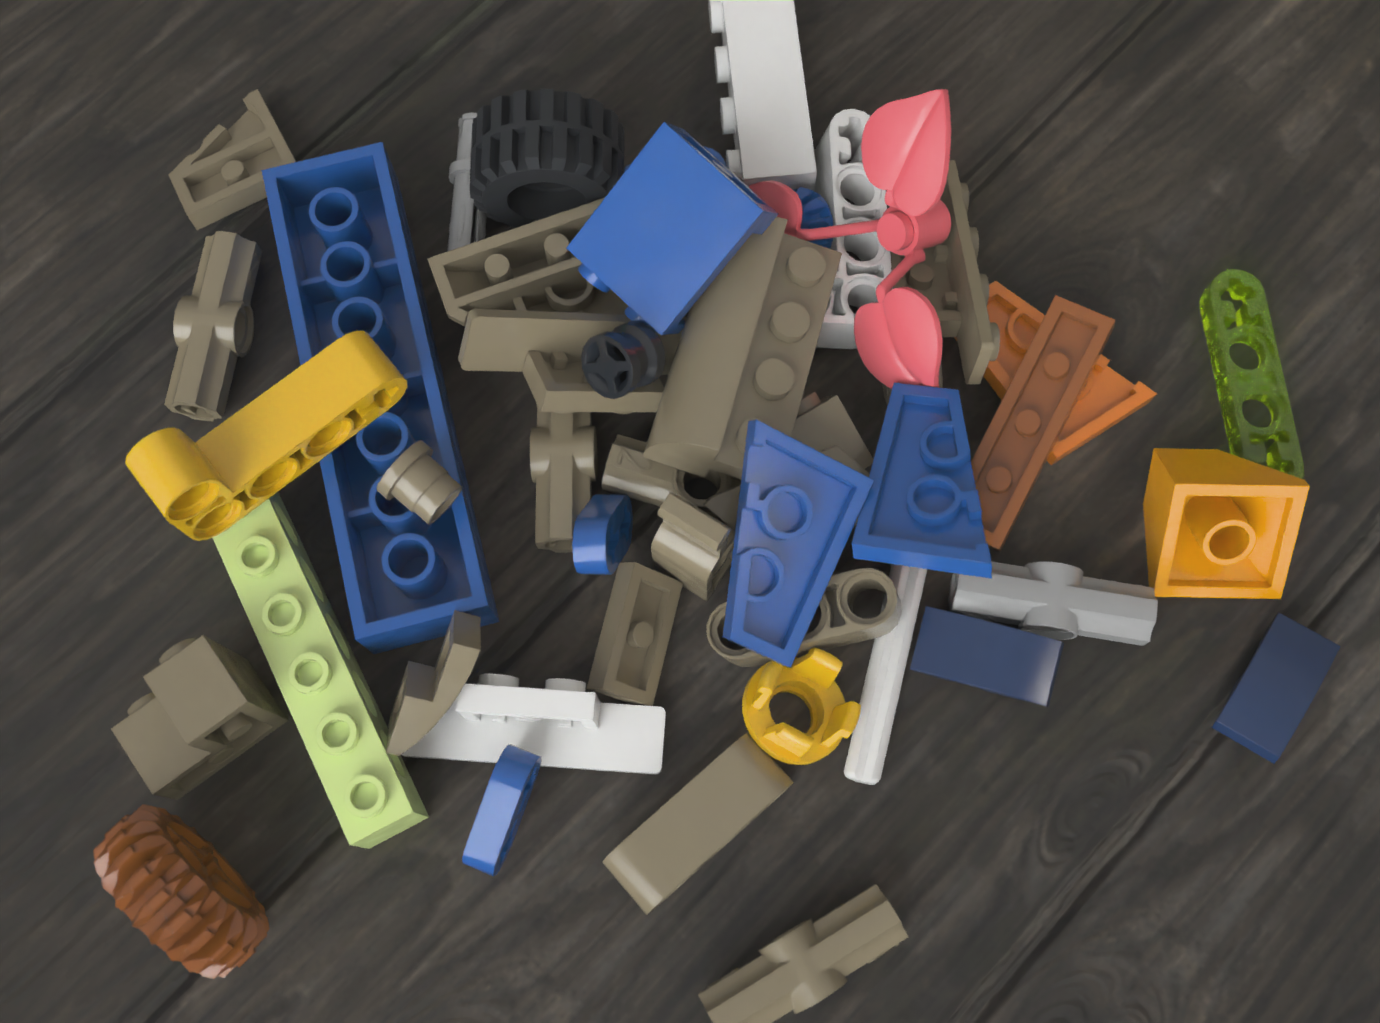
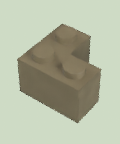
M202 635L198 639L190 638L175 644L160 657L159 662L161 665L143 676L152 692L135 701L127 711L129 716L112 727L111 730L152 795L179 800L282 726L288 719L246 658Z

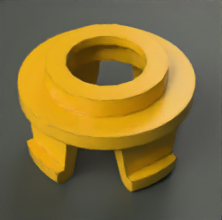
M811 648L808 654L800 658L795 657L791 668L771 660L760 667L749 679L742 699L744 721L753 740L769 756L792 765L815 763L833 752L843 737L847 739L852 734L860 717L861 705L853 701L845 703L843 694L835 682V678L843 665V662L837 657L822 649ZM789 692L797 695L806 703L811 716L810 727L806 733L785 722L779 724L774 722L769 708L770 700L774 695Z

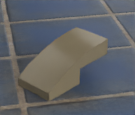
M454 610L435 667L408 661L390 714L386 753L397 756L402 755L418 743L449 710L469 678L480 653L481 617Z

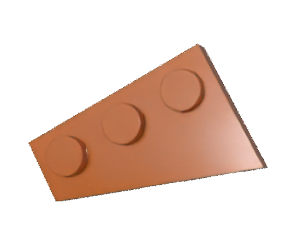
M994 281L989 284L987 311L990 322L997 323L999 327L1000 348L997 359L989 361L983 376L1002 400L1045 315L1006 287ZM1100 355L1047 459L1050 465L1055 464L1150 403L1157 393L1140 381L1134 385L1108 367L1107 364L1110 360Z

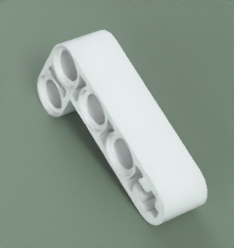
M846 109L837 113L831 120L814 151L817 169L814 191L820 194L827 202L832 213L834 226L880 219L887 209L884 200L886 190L877 188L869 181L862 163V134L870 115L856 109ZM844 198H847V199L851 200L852 202H854L855 205H852L851 203H849L848 201H846ZM877 232L833 238L831 249L841 252L842 255L816 347L857 348L854 336V318L856 314L853 313L849 305L859 309V307L867 303L878 302L876 287L891 272L890 251L880 244ZM846 251L854 253L861 261L855 260Z

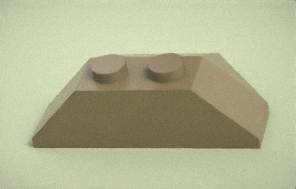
M604 198L427 258L449 319L465 327L468 313L472 309L626 315L624 310L628 305L612 290L605 293L590 284L578 271V267L582 262L566 249Z

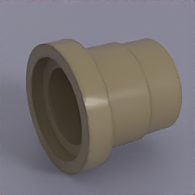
M420 440L410 446L395 460L379 481L376 490L387 500L395 497L412 513L415 512L430 525L452 505L463 487L431 457L433 449L423 440Z

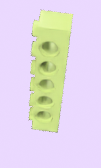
M277 492L227 530L212 538L349 845L370 849L429 818V815L401 755L397 756L386 753L388 727L285 505Z

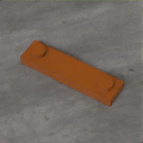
M1055 295L971 461L976 490H978L982 510V523L986 543H988L989 548L1001 552L1115 327V319Z

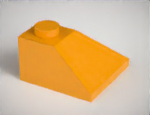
M1154 448L1143 501L1148 581L1149 587L1154 588L1155 597L1281 599L1310 487L1304 479L1218 449Z

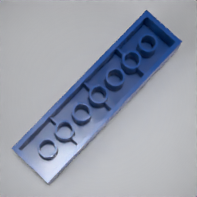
M383 142L262 170L300 365H303L347 333L357 330L365 331L404 376L408 385L404 395L394 406L320 460L355 640L371 653L377 654L446 636L454 610L481 617V626L500 622L400 186ZM420 440H423L433 449L431 457L463 487L452 505L430 525L415 512L412 513L395 497L387 500L376 490L379 481L395 460L410 446Z

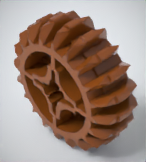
M141 805L131 815L126 814L104 835L105 839L93 850L96 873L102 878L103 889L109 892L116 900L115 907L125 912L132 921V927L139 928L149 938L151 945L156 944L166 952L171 961H180L189 972L200 973L203 977L212 979L216 977L224 978L236 966L240 968L257 951L255 948L267 937V932L270 929L268 917L265 915L264 906L255 898L256 892L246 884L242 876L232 867L229 861L214 848L212 842L206 841L194 827H189L179 816L171 815L166 809Z

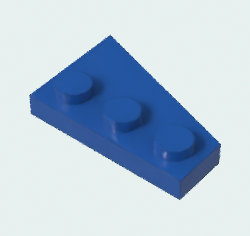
M894 383L869 478L873 479L874 482L860 511L852 540L853 557L855 559L992 579V562L982 523V510L974 481L971 453L959 390Z
M757 419L748 421L723 637L774 662L791 668L874 480Z

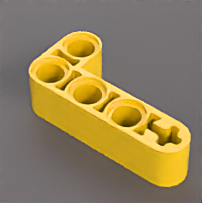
M353 331L334 341L198 441L194 442L178 428H164L149 434L133 446L126 457L125 464L169 523L193 540H207L227 530L388 411L404 395L408 387L407 380L367 332Z

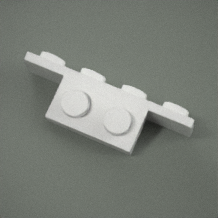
M480 674L478 684L465 683L460 694L439 722L418 743L404 752L402 756L497 763L506 746L512 744L541 756L540 766L659 774L662 770L666 712L664 708L658 706L601 703L595 692H585L586 683L578 680L546 679L545 689L519 687V678L514 676Z

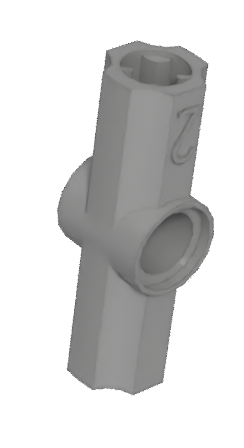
M992 562V579L953 573L948 597L949 612L985 621L1018 625L1019 630L1051 639L1067 640L1074 639L1079 635L1140 646L1150 642L1151 633L1157 618L1158 600L1155 598L1154 588L1084 577V572L1080 568L1057 562H1032L1026 564L1025 567Z

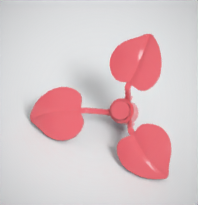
M937 89L914 97L889 102L878 108L868 119L861 142L864 171L874 186L887 190L884 200L886 205L890 206L880 219L813 229H801L802 203L794 190L781 182L772 180L761 181L748 186L779 214L777 217L788 220L784 231L785 234L806 241L877 232L878 240L886 250L905 256L876 287L878 302L862 305L857 310L854 318L855 343L864 365L877 380L892 389L894 383L940 388L939 369L943 353V338L936 310L929 299L919 291L910 287H898L893 290L892 288L915 264L925 261L926 256L923 249L943 243L951 230L949 210L940 200L947 182L951 150V114L947 89Z

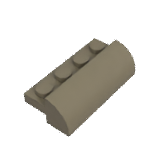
M776 217L762 235L751 234L688 311L643 454L644 458L702 477H706L709 469L741 479L748 421L757 419L791 437L841 259V252L785 234L784 231L788 220Z

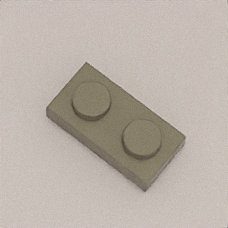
M623 562L619 564L587 689L632 705L653 706L680 598L682 582L636 562Z

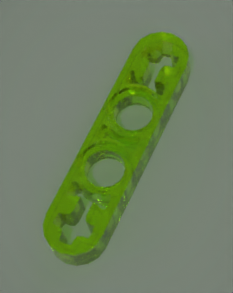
M1238 269L1223 271L1204 290L1200 298V312L1230 454L1258 464H1263L1266 461L1270 468L1279 469L1281 472L1303 479V458L1265 291L1261 282L1251 273ZM1225 291H1229L1232 299L1243 301V305L1236 313L1231 301L1221 300L1220 297ZM1236 320L1237 327H1234L1231 330H1227L1230 327V325ZM1244 343L1251 346L1259 357L1258 368L1249 370L1237 366L1230 357V345ZM1251 399L1264 403L1271 413L1272 422L1270 426L1262 428L1250 424L1242 413L1243 401ZM1271 439H1274L1276 441L1270 447L1265 449L1264 442H1267Z

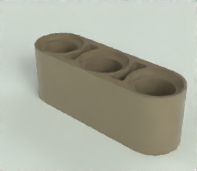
M861 568L832 575L818 605L821 609L820 623L812 632L805 634L796 657L808 654L811 648L828 650L879 638L890 633L897 626L902 614L901 600L892 580L883 572L873 568ZM877 589L887 595V604L884 611L871 619H863L853 613L855 598L862 591ZM727 602L720 604L711 613L707 622V638L711 647L720 656L740 667H756L771 661L747 648L741 650L730 649L728 639L723 637Z
M747 732L622 841L602 863L647 916L769 807L794 782L778 763L756 744L749 732Z

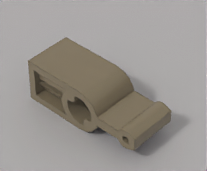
M670 492L661 504L657 514L662 518L663 522L651 544L654 569L682 582L684 588L707 602L731 566L735 531L680 496Z

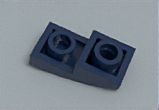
M926 606L910 669L918 673L980 688L987 692L1049 707L1064 643L1012 627Z
M1278 612L1264 633L1246 669L1234 684L1211 728L1275 764L1303 719L1341 646Z

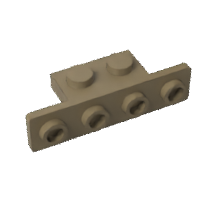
M950 160L947 182L940 198L948 208L951 217L949 236L943 243L923 249L926 256L925 261L915 264L896 283L893 289L910 287L929 299L939 317L942 337H957L965 383L980 384L989 361H995L998 357L1000 332L997 323L990 322L987 311L989 281L987 275L980 274L978 269L979 235L976 227H969L967 217L969 207L968 185L960 183L956 161ZM890 251L892 271L905 256L897 255Z
M472 309L468 313L458 356L461 368L465 371L523 372L541 412H555L559 414H570L573 412H613L617 414L657 412L664 391V386L658 378L655 382L646 386L636 387L631 393L623 397L610 399L594 391L587 382L581 362V354L585 343L593 336L607 331L612 332L615 327L630 322L626 315ZM682 330L679 334L671 335L656 333L665 350V367L662 374L669 375Z

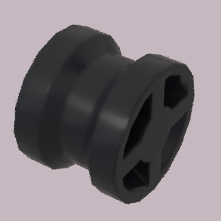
M630 321L615 327L612 332L607 331L593 336L585 343L581 354L582 370L587 382L594 391L605 398L617 399L631 393L636 387L639 388L655 382L662 375L665 367V350L660 338L652 328L643 322Z

